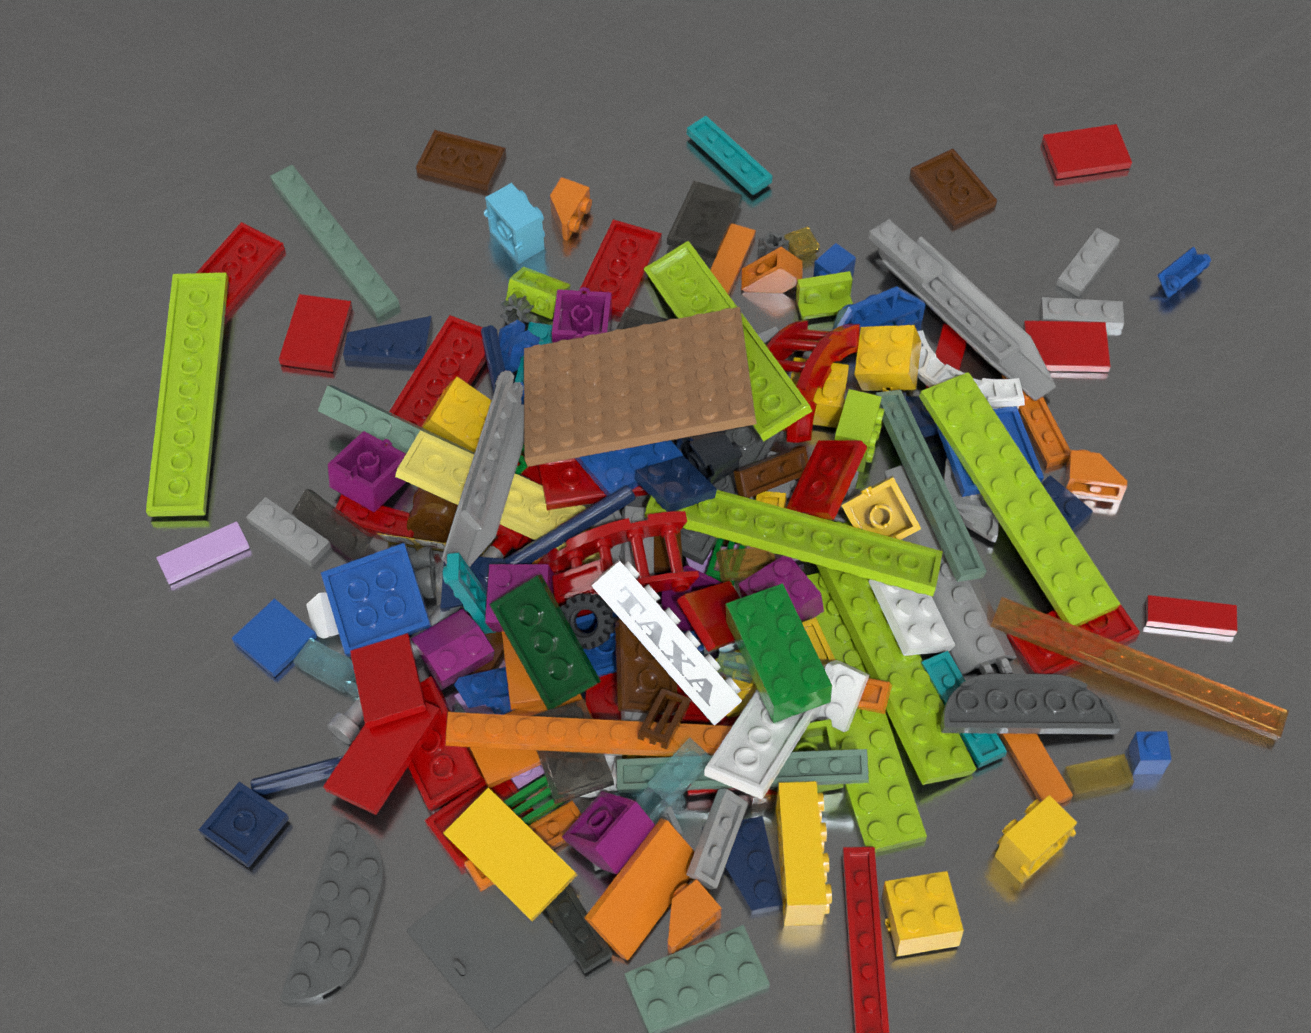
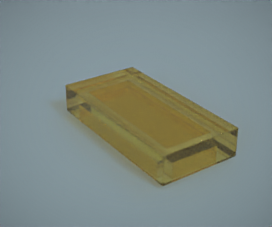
M758 548L720 550L716 553L721 581L745 580L775 561L773 553Z
M1124 754L1070 765L1064 769L1073 798L1125 788L1134 784V779Z

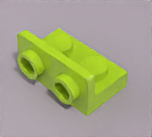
M523 266L509 278L506 300L508 301L512 294H515L517 298L527 296L526 300L530 305H534L531 312L553 319L557 289L570 290L571 284Z
M851 272L798 279L796 302L801 319L806 320L837 315L843 307L853 304L850 296L853 281Z

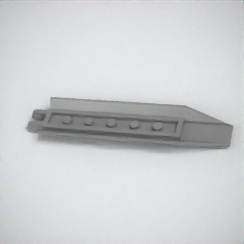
M922 236L916 243L943 266L942 274L924 286H921L880 248L878 249L879 255L883 259L882 263L994 368L1008 379L1019 378L1022 391L1033 400L1037 401L1056 388L1031 336Z
M505 370L501 372L497 378L498 380H496V389L443 552L442 560L446 564L447 554L459 552L470 567L496 537L525 441L524 405L521 404L524 387L520 382L513 383L514 375L511 371Z
M904 466L885 470V479L892 475L894 476L921 526L920 530L901 540L943 551ZM942 553L937 585L932 598L955 643L950 652L961 674L964 676L975 668H979L981 675L994 674L990 665L996 663L1001 674H1013L1007 658L1015 659L1017 656L979 580L957 582L944 553Z

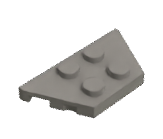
M947 458L944 469V482L965 526L989 541L996 542L999 521L981 494L961 496Z

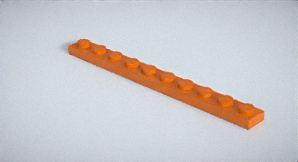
M448 712L446 746L664 757L710 756L715 754L733 726L680 724L666 750L661 748L662 743L657 742L656 745L649 743L650 739L646 737L644 741L638 739V732L644 723L639 721ZM653 722L650 730L654 731L659 722ZM670 723L665 725L661 734L665 735Z

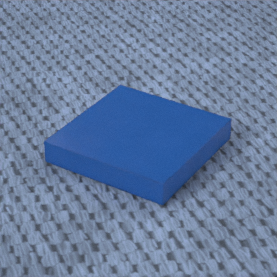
M274 598L232 637V641L268 673L276 677L317 638L315 631Z

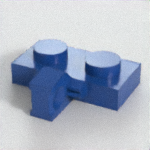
M519 320L508 324L499 331L498 338L505 370L512 373L518 370L521 362L520 357L524 356V348L539 345L540 337L530 333L529 330L525 331V324Z
M506 667L459 677L454 684L468 708L486 705L492 709L494 714L500 715L515 710H511Z

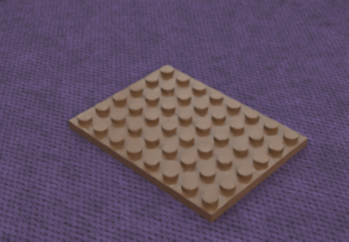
M740 307L726 308L721 311L696 314L679 319H669L663 322L643 324L627 329H617L596 335L591 334L584 338L561 340L559 342L524 348V434L527 467L757 424Z

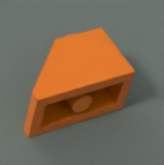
M779 247L742 268L741 290L744 292L784 293L797 286V280L802 279V260L783 247Z
M1071 450L1065 474L1066 489L1076 495L1122 500L1127 488V480L1100 453L1088 450Z
M697 879L690 885L684 883L673 893L674 898H672L668 935L669 955L682 950L721 918L722 908Z

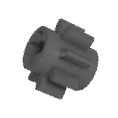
M768 232L765 238H759L757 256H765L779 247L789 251L790 241L784 240L782 233Z
M512 294L508 301L505 300L500 304L504 309L500 318H504L507 325L516 320L525 324V322L529 323L533 319V316L529 313L534 305H530L526 300L527 296L517 298L515 294Z

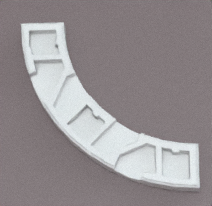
M923 330L917 331L922 342L917 377L922 382L932 387L964 374L948 364H943L929 346ZM1019 378L974 379L991 407L1025 405Z

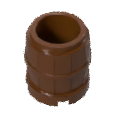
M417 487L413 496V508L409 512L407 520L408 532L410 529L414 532V539L447 543L458 505Z

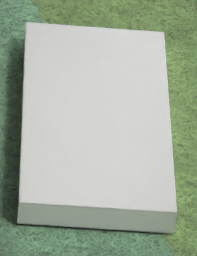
M757 689L705 767L704 775L759 799H763L815 716L816 708L773 723Z

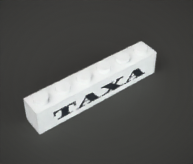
M618 560L591 584L592 587L714 725L717 724L742 702L741 698L737 695L741 689L730 677L726 680L722 678L717 672L721 666L710 654L704 657L697 647L701 643L690 631L684 634L679 629L677 624L681 621L669 607L664 611L658 605L657 601L660 597L648 584L644 588L636 580L640 574L631 563L627 561L623 565Z

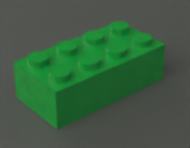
M783 583L726 603V622L773 723L831 702L832 684Z

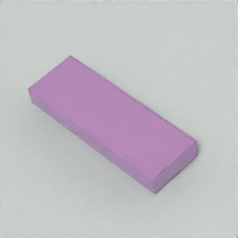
M236 521L156 558L168 583L171 584L250 547Z

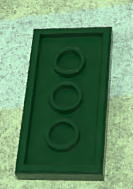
M542 574L535 576L489 604L548 711L553 710L601 682Z

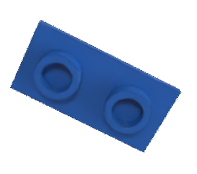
M1192 247L1157 275L1167 298L1182 289L1184 285L1209 267L1211 258L1208 254H1197L1195 247Z

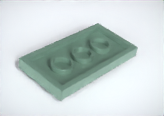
M744 925L624 973L647 1033L663 1032L770 986Z

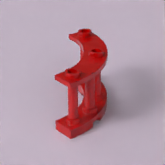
M808 320L796 321L781 329L767 344V348L784 371L801 373L796 387L812 409V412L781 430L787 432L786 442L811 441L813 420L817 406L813 400L817 388H823L828 376L832 372L831 365L835 361H841L847 355L858 352L860 324L850 323L841 325L832 331L808 330ZM795 351L812 352L805 362L785 360Z
M685 511L647 514L648 520L630 523V519L626 518L593 528L566 541L567 547L560 551L554 548L538 563L548 564L556 575L582 566V561L599 552L600 559L608 561V567L610 568L613 565L611 555L613 546L631 542L636 570L640 574L636 580L644 588L649 584L655 592L669 590L683 592L688 590L699 577L698 571L684 572L676 535L688 522ZM655 536L665 538L672 573L650 576L643 544L644 538ZM587 609L581 610L576 618L592 614L593 612Z

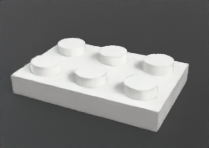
M869 580V584L904 656L950 651L955 646L932 596Z

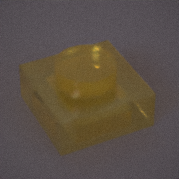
M808 226L784 235V240L790 241L789 251L799 259L819 252L820 245Z

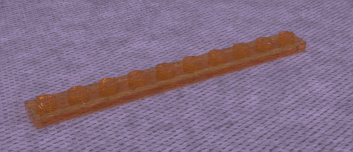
M1001 597L990 627L1275 741H1278L1282 736L1289 712L1286 709L1007 598Z

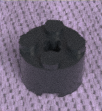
M726 430L679 438L677 440V448H683L686 455L685 458L712 485L739 469L738 459L743 455L740 447L735 442L731 443L725 434Z

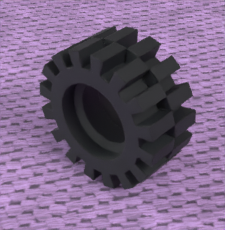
M591 593L576 595L568 599L566 604L562 605L561 610L583 649H593L611 638L610 634L615 631L613 624L616 623V617H613L612 613L614 611L604 599H601L600 595H592ZM581 610H590L597 617V627L591 633L582 632L576 624V617Z

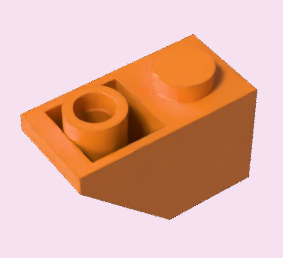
M561 177L550 194L551 213L562 238L568 241L573 232L576 233L579 229L581 218L584 213L587 214L591 209L592 199H590V188L588 186Z

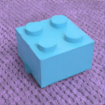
M510 183L485 197L487 209L484 211V215L488 217L489 231L518 264L545 249V232L542 224L544 220L543 214L538 207H533L522 190H518Z

